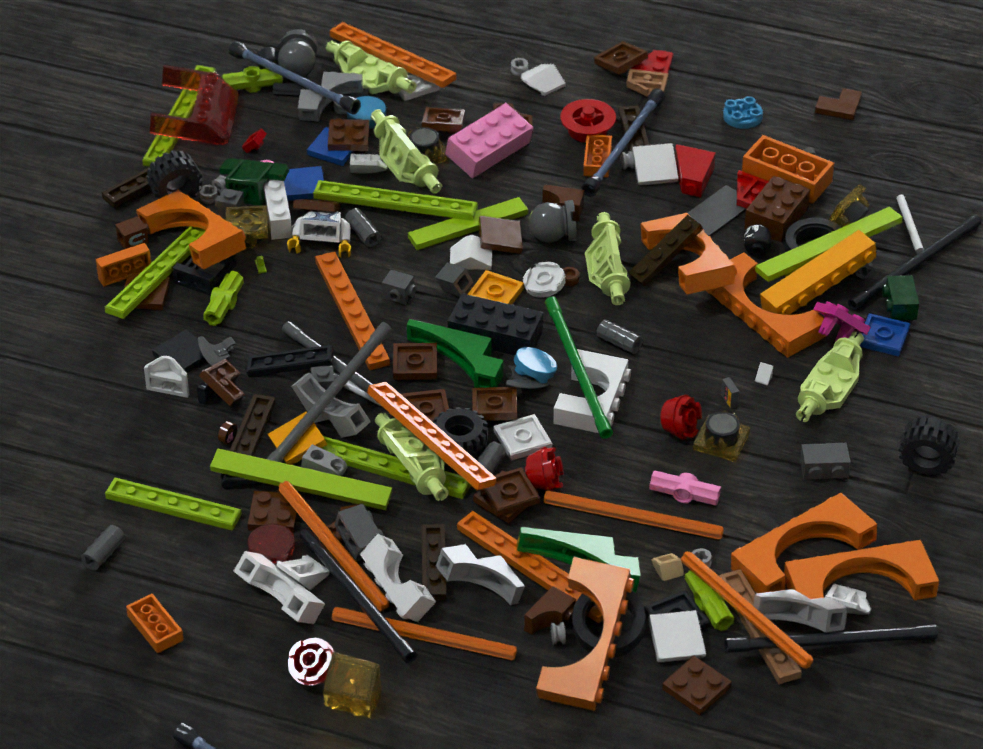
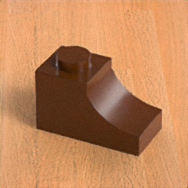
M544 184L542 204L546 202L556 203L562 207L564 201L573 200L575 211H573V221H579L584 207V190Z
M552 586L524 615V631L533 635L540 629L551 627V623L559 625L560 622H564V626L568 622L571 623L573 621L572 614L576 599Z

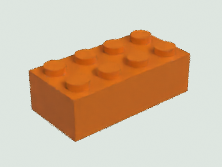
M762 135L743 156V172L767 181L776 176L809 188V202L812 204L830 185L833 179L834 162Z

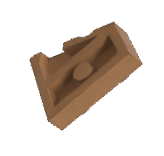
M630 69L627 87L647 97L655 88H659L665 93L668 73Z

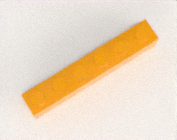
M857 230L760 294L762 309L771 313L791 315L792 312L805 306L815 297L822 295L827 289L840 283L841 280L855 273L862 266L872 262L876 258V243L863 232Z

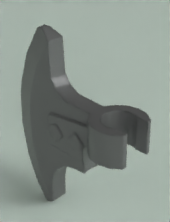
M200 336L197 339L203 357L211 366L224 359H229L230 355L228 352H231L234 349L233 345H236L232 337L216 345L210 344L204 336Z
M516 365L508 366L512 373H506V377L509 379L506 385L527 389L543 388L550 385L549 381L547 383H540L528 375H519L515 371Z

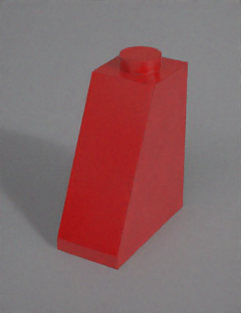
M677 144L675 148V161L681 193L701 197L714 170L715 152Z

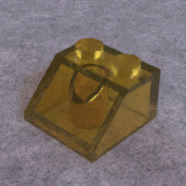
M333 652L323 689L324 705L332 709H340L358 716L371 718L381 697L380 664Z

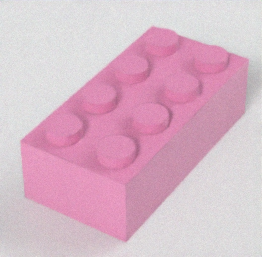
M505 103L449 137L445 154L473 179L529 144L533 126Z

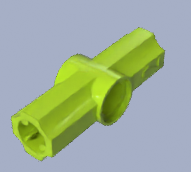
M255 66L247 67L243 72L222 74L224 92L245 89L248 92H257L264 86L283 83L281 75L269 69L260 70Z
M231 271L226 274L220 286L213 288L210 303L203 314L204 320L209 325L216 326L221 323L227 311L235 307L237 294L244 283V278L238 272Z
M690 570L685 574V581L694 594L695 603L702 612L706 613L715 629L720 631L727 630L734 623V617L725 604V600Z

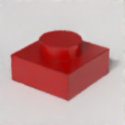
M262 128L249 136L241 148L246 153L253 149L255 151L264 144L262 140L267 133Z

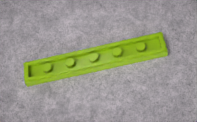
M517 197L477 210L473 221L452 218L408 232V239L416 250L478 231L480 215L512 220L528 215V208Z
M114 478L105 492L106 499L233 531L242 515L241 509L119 478Z

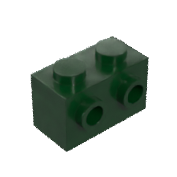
M887 276L886 285L882 286L883 298H886V312H890L891 319L917 320L919 301L913 276Z

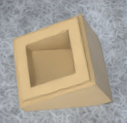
M673 553L651 560L663 581L684 575L681 559Z

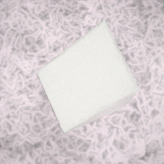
M760 362L755 382L768 385L772 378L773 366Z

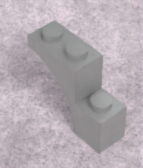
M323 72L321 86L339 95L363 92V76L356 73ZM301 89L298 103L299 120L319 121L321 113L333 100L313 90Z
M311 373L305 374L291 386L307 412L326 391ZM335 397L314 421L316 423L330 419L341 438L357 435L371 422L360 404L346 403Z
M466 544L441 549L436 567L447 581L476 583L498 593L510 605L518 604L524 584L501 555L477 559Z
M791 589L755 594L753 604L768 619L798 622L824 632L845 629L848 607L831 597L809 599L796 590Z

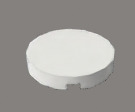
M553 262L538 263L533 269L529 268L523 276V283L527 293L539 298L556 294L565 284L563 269Z

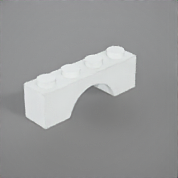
M268 179L267 182L263 183V190L267 205L271 239L292 238L291 217L284 181Z
M377 534L360 553L365 561L364 566L375 575V582L386 591L385 596L390 602L395 604L398 615L405 620L411 619L418 622L436 601L424 585L411 580L403 584L400 582L398 570L403 554L392 539Z
M245 551L234 570L236 574L249 584L259 587L277 598L283 604L282 610L297 622L314 624L325 605L324 602L262 554Z

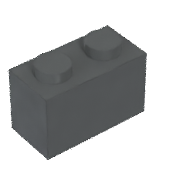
M847 443L801 444L800 464L803 480L849 478L850 457Z
M363 504L339 511L335 521L336 529L355 561L363 559L360 553L377 534L384 536L382 531L376 527L372 514L366 510Z

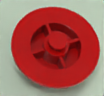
M582 99L566 105L561 112L560 118L573 139L586 143L587 135H607L608 130L616 122V113L611 106L602 101Z

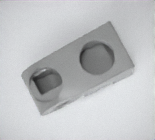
M313 444L302 457L301 467L338 476H342L347 470V464L342 458Z

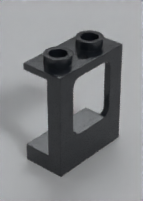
M232 255L218 262L225 266L215 278L212 274L197 270L198 265L193 263L192 258L186 265L176 263L173 267L174 283L211 296L213 288L219 287L226 274L236 267V257Z

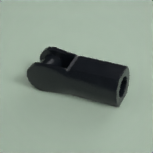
M221 473V478L223 479L221 485L224 489L263 485L262 482Z

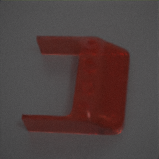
M164 65L162 85L195 90L198 93L193 114L190 118L151 113L150 133L218 145L227 144L230 141L237 110L238 91L214 72Z

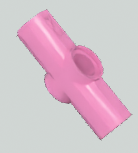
M654 471L650 482V490L671 494L675 500L681 503H689L691 500L717 505L721 494V486L700 482L696 476L690 473H682L679 476Z

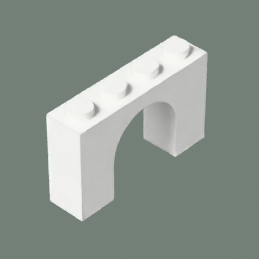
M577 349L591 384L598 385L606 391L602 395L597 396L604 415L607 417L610 426H612L614 421L613 412L618 411L619 397H623L626 387L625 381L629 382L631 376V369H628V359ZM572 367L571 379L578 381ZM560 393L554 406V424L599 433L586 398Z

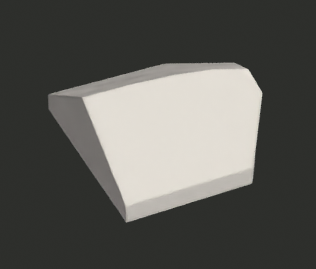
M541 64L521 74L522 81L540 91L543 96L565 87V82L554 64Z
M351 154L350 173H377L387 170V165L380 160L379 155Z
M465 236L451 247L450 263L466 269L492 270V250L481 248L478 236Z
M161 356L145 365L144 373L147 390L188 398L187 373L174 358Z
M308 555L302 556V559L278 561L276 565L308 590L315 587L330 573L326 567Z
M833 584L826 597H831L848 607L847 613L869 615L871 607L866 599V592Z

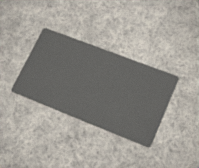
M725 185L689 211L688 214L702 225L704 232L709 236L746 208L737 205V191Z

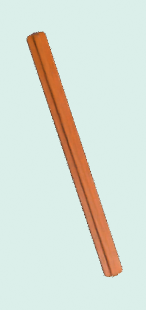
M289 481L280 483V493L379 611L387 609L390 602L292 484Z
M549 490L544 495L545 504L720 540L724 532V528L719 525Z
M686 551L683 554L681 562L802 668L808 669L814 661L813 657L692 552Z
M335 607L332 612V620L380 631L363 612ZM385 617L400 636L508 660H514L517 654L516 646Z

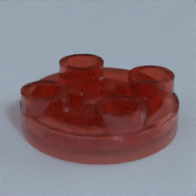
M280 524L259 526L251 532L248 538L249 552L262 554L272 563L288 561V557L295 548V538L292 531Z

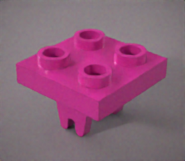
M828 301L826 304L817 302L813 309L825 316L819 329L820 334L828 336L835 324L841 326L835 342L839 338H849L853 331L867 335L871 328L864 323V318L856 314L852 316L848 313L849 309L840 304L836 306Z

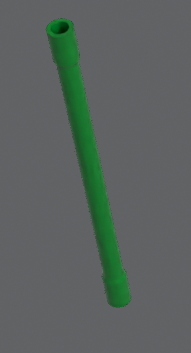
M553 296L548 297L545 300L548 313L556 326L594 417L601 438L607 439L613 434L607 417L604 415L574 344L558 300Z

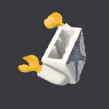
M311 210L305 216L299 217L296 220L292 232L293 238L287 241L288 250L291 252V249L295 247L296 253H300L299 239L341 242L338 255L341 257V252L346 251L349 258L351 256V245L349 244L350 224L345 219L340 218V212Z

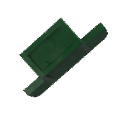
M233 158L225 160L219 168L220 174L228 175L225 178L226 189L243 192L244 204L259 206L265 203L263 183L267 182L268 179L284 181L289 173V168L286 164Z

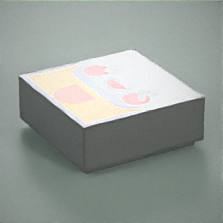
M727 377L722 379L721 396L730 409L738 407L739 390L731 378Z

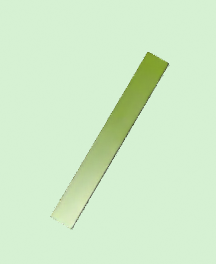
M196 66L144 156V166H150L151 162L156 161V157H161L163 153L167 152L168 154L173 150L216 74L215 68Z
M318 180L313 192L314 199L471 221L474 220L478 208V202L322 180Z
M887 207L756 265L755 272L767 282H770L801 268L857 230L871 237L902 223L903 217L891 207Z
M192 226L186 229L105 306V313L124 319L173 272V267L176 263L181 264L191 255L189 244L201 237L206 230Z
M323 436L327 445L322 447V449L342 458L347 466L416 486L410 478L409 471L398 457ZM444 471L446 480L443 486L448 490V495L463 499L471 484L460 475Z
M218 448L210 465L211 471L275 486H279L284 481H289L298 491L359 505L363 504L364 506L386 510L392 494V487Z

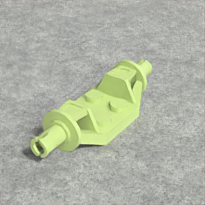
M334 41L327 43L326 51L334 54V61L340 67L341 72L362 74L363 88L369 89V93L376 94L384 91L398 93L403 89L411 94L415 91L416 83L408 79V73L404 68L395 67L389 62L387 63L366 53L361 48L354 46L350 41H344L340 45Z
M380 109L373 111L371 119L376 123L374 134L379 138L380 158L399 181L413 183L418 187L427 186L433 194L438 193L442 189V184L436 178L439 171L438 167L431 163L426 155L418 151L405 135L406 130L399 124L400 122L397 117L385 116Z
M602 212L597 216L598 222L592 228L594 240L585 252L589 281L601 288L604 294L611 296V302L614 305L623 304L622 301L625 302L624 294L630 288V280L627 277V270L622 265L618 248L621 244L619 236L620 227L618 223L610 220L608 213Z
M854 331L849 338H839L833 348L817 362L805 379L798 395V402L801 407L796 412V417L800 421L804 415L806 416L803 422H807L812 414L820 415L825 410L840 408L859 379V361L863 355L860 344L864 341V336L860 332L857 336V331Z
M380 413L375 419L376 424L380 427L377 433L379 442L385 445L390 453H394L409 471L411 480L416 484V488L421 494H433L438 501L446 499L449 492L443 486L446 480L444 461L396 418L390 419L386 413L384 415Z

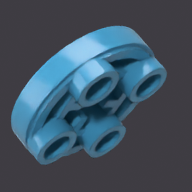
M372 96L356 98L361 102L360 110L356 114L347 112L348 120H369V129L375 128L376 123L371 119V114L373 111L380 109L386 116L385 103Z
M750 96L744 99L727 100L723 110V118L730 126L748 129L761 123L763 110L755 102V98Z
M520 348L514 357L516 373L533 377L540 383H547L548 379L552 378L557 370L556 361L546 352L536 348Z

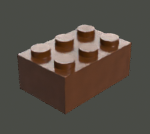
M773 176L746 209L744 229L747 230L749 227L757 224L763 225L770 230L771 239L782 242L785 239L788 228L793 223L799 221L808 209L810 189Z

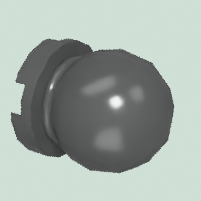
M294 29L286 32V35L280 39L278 65L301 77L307 76L316 64L318 43L315 37L306 34L305 30Z
M573 200L564 201L562 207L556 203L549 202L537 205L531 211L528 222L532 235L540 242L546 243L559 241L563 236L567 237L568 241H576V221H572L573 211H575Z

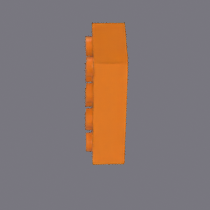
M587 135L583 176H593L597 173L611 154L612 136ZM609 170L604 177H609Z
M145 243L96 259L98 279L103 287L127 279L128 274H140L151 264L150 250Z
M153 594L126 606L127 616L157 654L183 641L182 629Z

